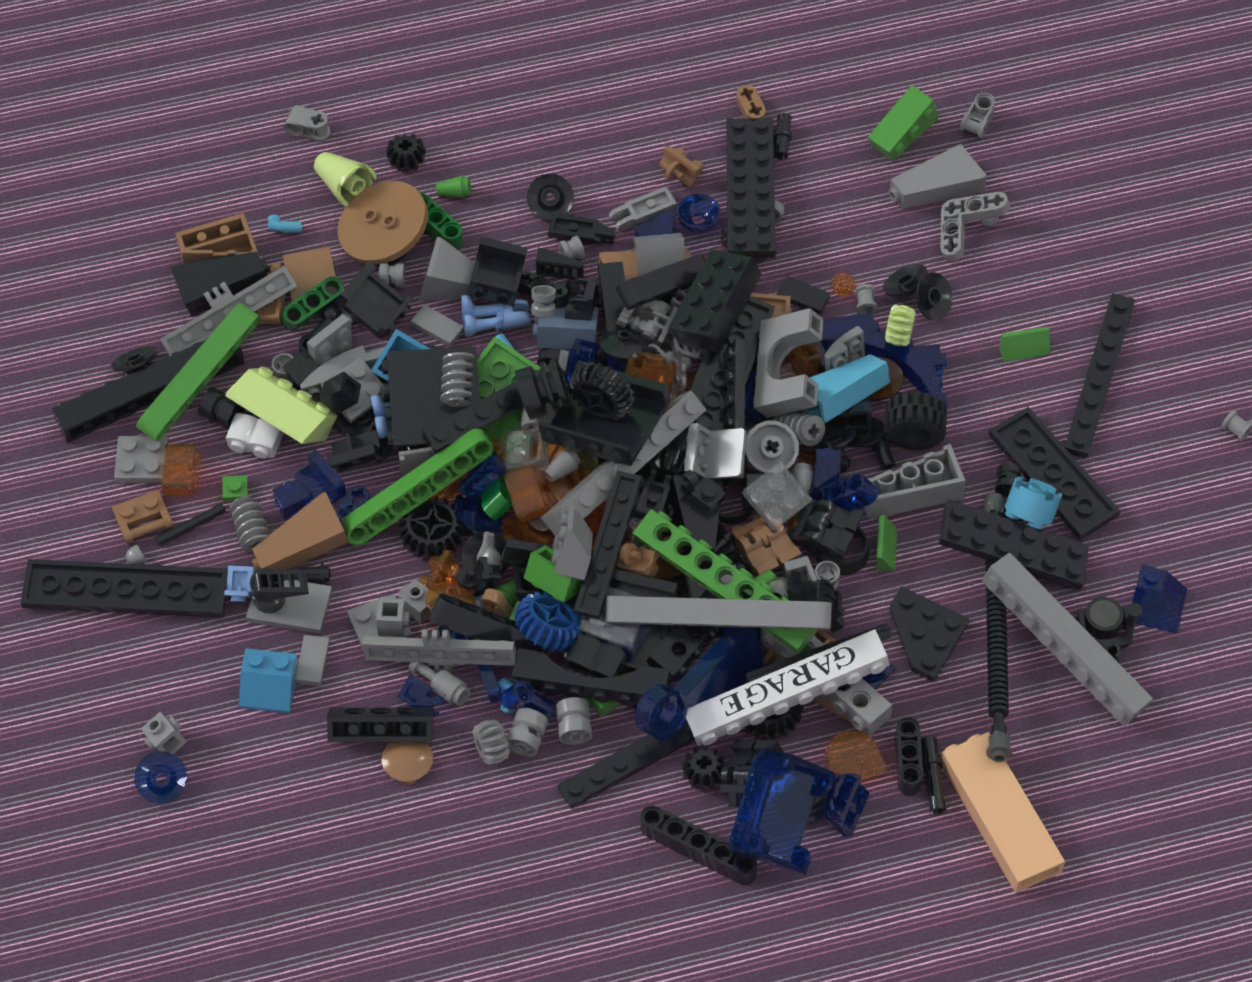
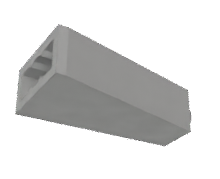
M959 144L892 178L889 196L902 209L982 192L986 187L987 175L965 148Z

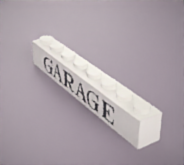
M872 630L687 708L683 712L697 745H710L717 738L726 734H736L747 725L760 724L766 717L774 714H783L790 707L797 704H807L814 697L821 694H831L838 687L857 683L868 674H878L885 670L887 666H890L888 656L876 630Z

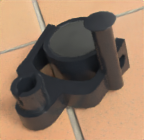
M1098 597L1089 602L1085 614L1083 609L1078 610L1076 620L1092 637L1097 638L1095 640L1120 663L1121 649L1131 645L1133 640L1132 632L1143 609L1137 603H1132L1129 606L1125 605L1122 608L1112 598ZM1123 623L1125 634L1121 637L1109 639L1119 632Z

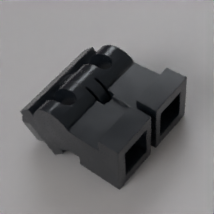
M809 500L806 508L799 509L797 514L799 524L797 528L790 529L788 536L794 544H801L806 551L819 550L823 552L822 555L842 563L859 526L863 512L855 509L852 512L828 500H819L818 502L816 500Z
M791 570L788 581L789 601L832 603L831 632L834 633L845 627V621L842 618L845 615V610L842 607V594L839 590L834 591V586L829 580L820 579L815 582L802 579L801 572Z
M735 740L731 747L734 753L729 763L724 765L721 770L722 784H720V792L728 793L729 807L746 806V793H749V807H767V793L774 792V784H772L774 775H779L788 757L777 740H757V742L755 740Z

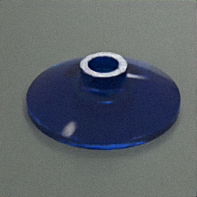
M162 751L154 752L139 762L135 770L134 782L137 791L144 799L153 803H167L177 798L184 790L187 782V772L182 761L174 754ZM161 775L165 776L166 781L159 784L157 778Z

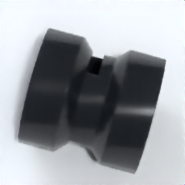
M1003 463L997 466L996 476L998 480L995 484L996 493L1004 497L1009 496L1014 479L1021 477V468L1018 465Z

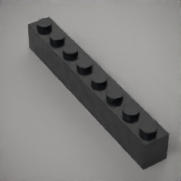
M206 340L194 343L189 348L180 352H174L162 360L152 362L135 372H129L124 377L107 382L97 389L84 392L79 397L62 402L52 408L55 422L66 442L74 441L149 407ZM240 346L214 377L245 364Z

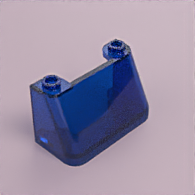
M762 750L757 753L749 772L730 835V849L738 854L806 875L811 858L809 850L801 846L815 796L824 797L832 790L836 773L790 753Z

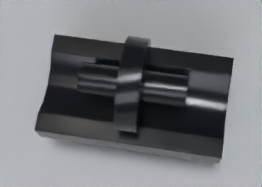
M480 556L473 570L463 568L458 572L456 577L457 583L464 589H472L471 596L479 597L484 594L486 589H494V582L500 581V565L488 564L487 557Z

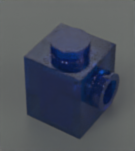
M300 478L286 481L281 486L272 489L274 502L284 521L293 517L313 499L309 486H304Z

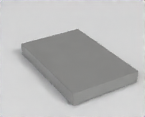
M289 580L284 581L285 587H290ZM294 580L295 587H300V582ZM308 583L309 594L287 597L282 609L271 614L259 611L255 607L252 597L246 621L321 634L332 594V586Z

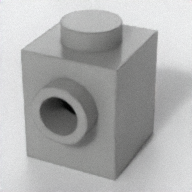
M416 579L409 585L405 584L398 593V599H404L405 611H410V616L421 625L428 619L438 598L436 594Z
M378 598L376 616L378 635L404 636V627H409L410 611H405L404 599Z

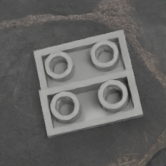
M859 326L842 335L827 350L824 355L825 372L865 357L864 332Z

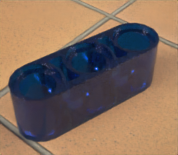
M858 473L813 490L808 497L807 504L809 500H816L817 502L819 500H828L840 508L853 511V509L856 510L872 504L879 495V488L862 474Z

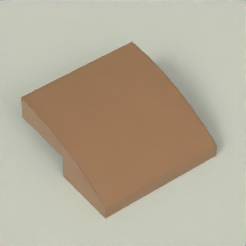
M329 247L282 255L284 266H286L297 287L289 291L292 302L324 279L335 276ZM334 286L326 287V291L330 294L338 292Z

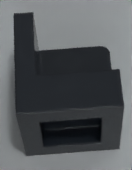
M304 349L284 364L282 368L293 381L292 387L296 388L318 368V365Z
M342 372L323 383L320 402L339 414L358 403L361 384L347 373Z

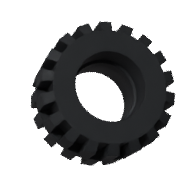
M905 392L895 395L886 404L884 423L886 439L898 447L911 450L930 449L933 446L940 445V442H943L946 436L947 406L938 397L931 396L928 393Z

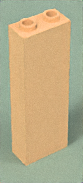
M987 732L983 735L975 734L962 744L948 746L942 752V767L1015 893L1062 873L1065 860L1007 762H995L988 758L986 749L989 747L990 733Z

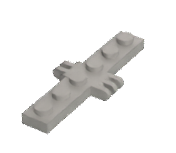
M286 266L274 271L234 296L225 282L220 284L224 291L223 294H220L217 287L212 288L216 298L212 299L208 291L205 292L204 296L212 309L160 339L168 354L180 352L191 347L194 343L207 340L238 303L241 302L252 311H256L297 287Z
M423 629L422 638L363 636L361 644L366 660L424 662L433 665L435 672H439L442 670V666H444V669L451 673L452 666H455V664L514 666L517 656L514 642L504 640L451 639L449 630H443L442 636H440L439 630L433 629L432 636H430L429 630Z

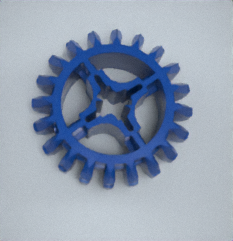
M535 592L534 595L528 594L520 601L514 617L516 621L515 626L520 629V634L526 635V640L533 641L534 645L542 646L543 650L549 648L552 652L556 649L560 652H563L564 649L569 650L573 646L578 634H581L583 627L582 617L575 614L571 604L556 600L546 592H544V595Z

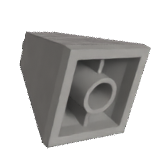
M437 237L427 267L419 301L461 299V295H467L475 263L444 239Z

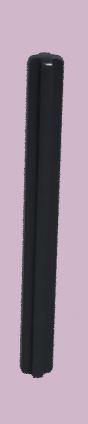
M883 624L747 672L746 680L749 683L872 630H876L880 641H884L892 637L891 629L888 624Z

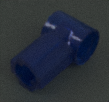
M524 681L506 688L501 694L502 704L507 709L530 708L545 715L548 721L556 708L553 701L534 692L531 685Z

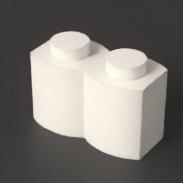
M236 413L227 433L226 441L228 447L236 453L252 452L258 458H274L284 432L263 419Z

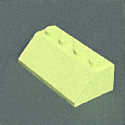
M262 366L260 368L248 369L225 395L301 444L326 441L338 416L323 403H317L312 400V396L309 393L296 390L292 387L293 384L282 378L278 379L273 375V371Z

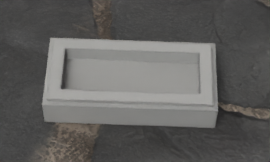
M424 305L411 320V326L448 347H451L464 332V326L427 305Z
M304 635L295 678L296 684L322 685L330 644L329 637Z

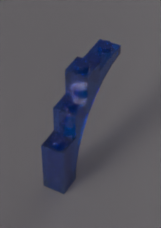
M872 312L823 319L822 340L820 342L825 352L842 335L859 326L864 332L865 356L871 354L875 357H884L892 360L900 367L903 376L920 393H928L931 396L938 397L948 408L947 396L942 394L941 388H943V368L947 367L946 354L941 353L939 344L913 347L912 338L907 346H896L888 343L885 339L886 331H880L879 323L874 321Z

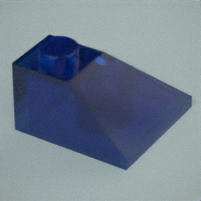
M1141 564L1132 603L1139 604L1143 609L1142 614L1138 616L1136 624L1177 634L1187 588L1167 570Z

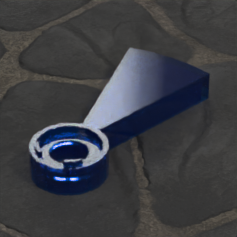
M730 627L674 688L665 684H657L648 689L637 705L635 713L637 727L655 739H668L681 728L689 707L743 685V682H747L746 673L762 667L761 647L755 628ZM662 704H664L663 710H662L661 714L658 716V713H659V711L661 710V709H659V707H660Z

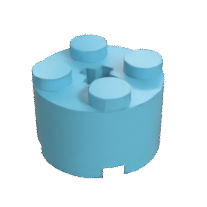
M1016 477L1005 504V515L1012 519L1018 520L1021 518L1029 521L1028 525L1037 529H1042L1043 525L1052 524L1062 498V493L1055 494L1057 489L1042 481L1031 478L1030 482H1023L1024 477Z

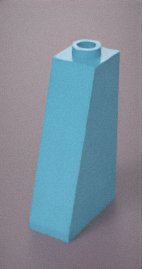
M870 354L810 377L818 384L817 406L800 411L809 415L819 416L825 423L890 383L887 362Z

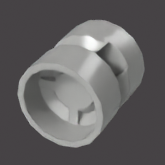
M579 697L566 698L556 704V713L561 743L579 745L590 741L593 734L592 725L589 722V702Z
M530 708L518 709L512 722L513 727L509 730L507 736L509 749L522 756H535L541 744L540 737L544 735L548 725L547 717Z

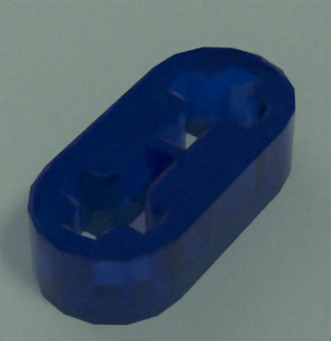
M356 485L348 490L335 511L340 523L343 520L342 515L346 516L349 511L350 513L370 500L369 491L366 487ZM360 494L363 495V499L359 498L355 503L354 496L359 497Z

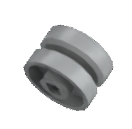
M765 421L757 424L747 435L744 468L749 474L788 473L799 454V442L795 433L787 425L779 421Z

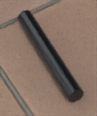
M220 503L158 535L155 539L158 545L161 546L226 512V509Z

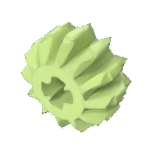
M894 305L891 308L885 335L888 343L896 346H907L909 344L916 315L913 308L905 305Z

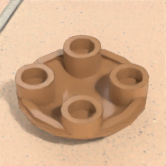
M389 742L382 752V766L385 772L391 778L406 785H413L417 780L425 776L434 761L431 747L427 742Z

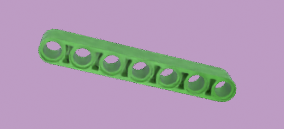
M241 302L238 303L138 420L136 427L156 442L159 441L255 329L261 317Z
M482 429L470 430L348 514L342 520L341 525L349 542L353 545H361L490 457L493 452V445Z

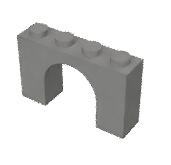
M809 308L761 321L753 403L754 409L767 418L817 406L818 384L807 375L803 374L781 380L779 378L781 363L791 350L801 345L822 340L823 318Z

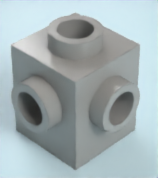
M161 712L141 728L147 736L144 739L145 743L153 751L158 749L167 759L187 742L178 731L182 728L181 725L172 716L167 718Z

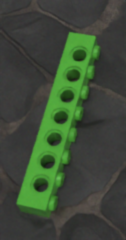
M650 509L633 532L635 539L649 550L656 551L659 557L719 599L789 601L785 597L779 599L773 595L774 590L767 584L762 582L759 585L753 581V575L743 568L738 570L733 567V562L725 555L720 554L718 556L711 551L712 547L702 539L696 541L690 537L692 533L682 525L676 527L670 523L672 519L662 511L656 513ZM662 533H671V537L669 540H659V536ZM689 546L692 548L690 554L686 556L679 554L682 547ZM709 560L712 562V566L707 570L699 568L703 561ZM722 576H733V580L729 584L720 583ZM745 589L754 591L752 597L748 599H743L740 595ZM762 628L797 654L804 650L818 631L816 629Z

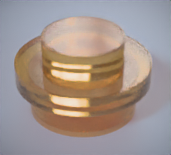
M838 273L832 278L831 287L836 294L846 296L854 290L855 280L850 274Z

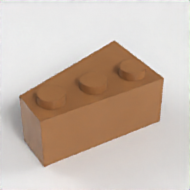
M244 213L175 233L183 264L257 252Z

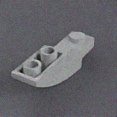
M362 345L339 354L313 371L301 383L300 388L302 391L309 393L312 396V400H317L321 397V383L359 357L372 370L384 348L366 353Z

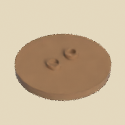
M386 181L364 189L348 203L339 219L338 239L342 248L353 260L363 264L370 261L372 264L378 265L391 262L403 256L415 246L425 231L428 221L426 202L416 188L405 182Z

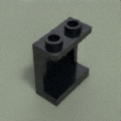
M481 236L467 295L514 307L528 248Z
M368 261L336 299L335 303L376 337L380 338L384 333L389 335L397 326L395 319L398 316L403 318L411 307L408 303L412 300V297L409 295L407 298H404L372 272L376 266Z

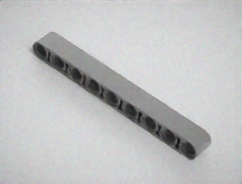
M606 596L605 623L830 630L832 603Z

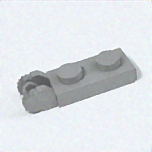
M665 186L612 209L609 217L613 221L621 219L615 226L619 232L630 229L634 224H640L677 209V202Z

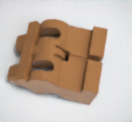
M772 513L764 516L759 514L752 518L751 523L731 528L736 548L750 566V572L754 578L768 569L775 573L776 570L783 569L784 562L798 559L802 554L797 545L794 546L783 524L780 520L774 518Z

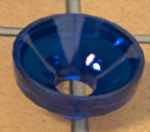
M695 193L688 195L678 205V220L689 231H708L718 223L720 217L719 204L713 197L706 194ZM701 216L705 219V222L695 224L692 222V218Z

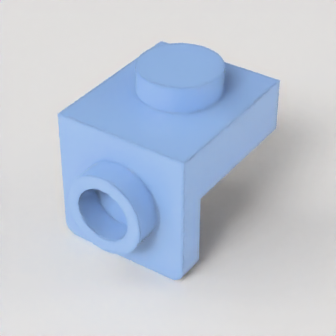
M228 565L227 590H225L224 595L231 596V601L246 602V597H252L250 578L255 571V567Z

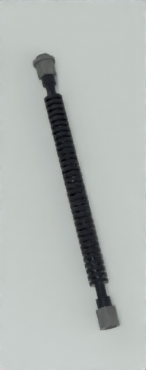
M998 493L986 495L984 498L985 512L1002 517L1004 515V497ZM985 561L986 572L995 562ZM986 586L988 715L994 719L986 754L988 758L995 762H1004L1013 755L1012 748L1010 747V735L1007 733V726L1004 724V718L1009 715L1007 607Z

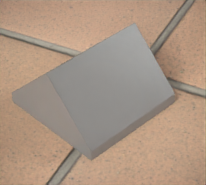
M681 233L634 237L638 276L685 259L684 237Z

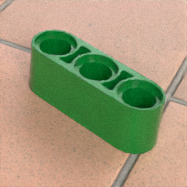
M420 193L428 208V221L425 232L435 242L436 238L440 237L459 251L463 246L460 224L428 195Z
M330 276L288 304L282 315L284 327L289 330H297L322 313L326 306L334 304L343 291L342 281L335 276ZM334 286L338 292L330 294L326 291V287ZM314 299L318 302L319 306L315 308L309 307L306 301ZM294 312L300 319L291 321L288 319L287 314Z
M502 465L498 466L482 481V508L495 521L515 505V479L511 472Z

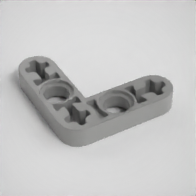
M992 192L951 199L943 204L941 208L940 248L947 261H958L964 255L965 221L1001 216L1009 211L1011 205L1005 193ZM981 204V208L979 210L970 211V208L973 205ZM951 227H959L954 234H947ZM951 242H953L955 245V248H953V252H950L952 250Z

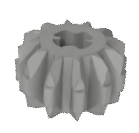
M486 720L474 726L473 736L476 750H478L479 757L482 758L485 764H498L508 759L510 752L509 743L503 727L497 720Z

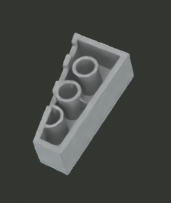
M951 444L943 446V449L939 452H929L923 455V459L912 463L909 461L904 463L900 469L895 471L888 470L863 481L861 501L868 519L944 504L947 500H963L965 478Z

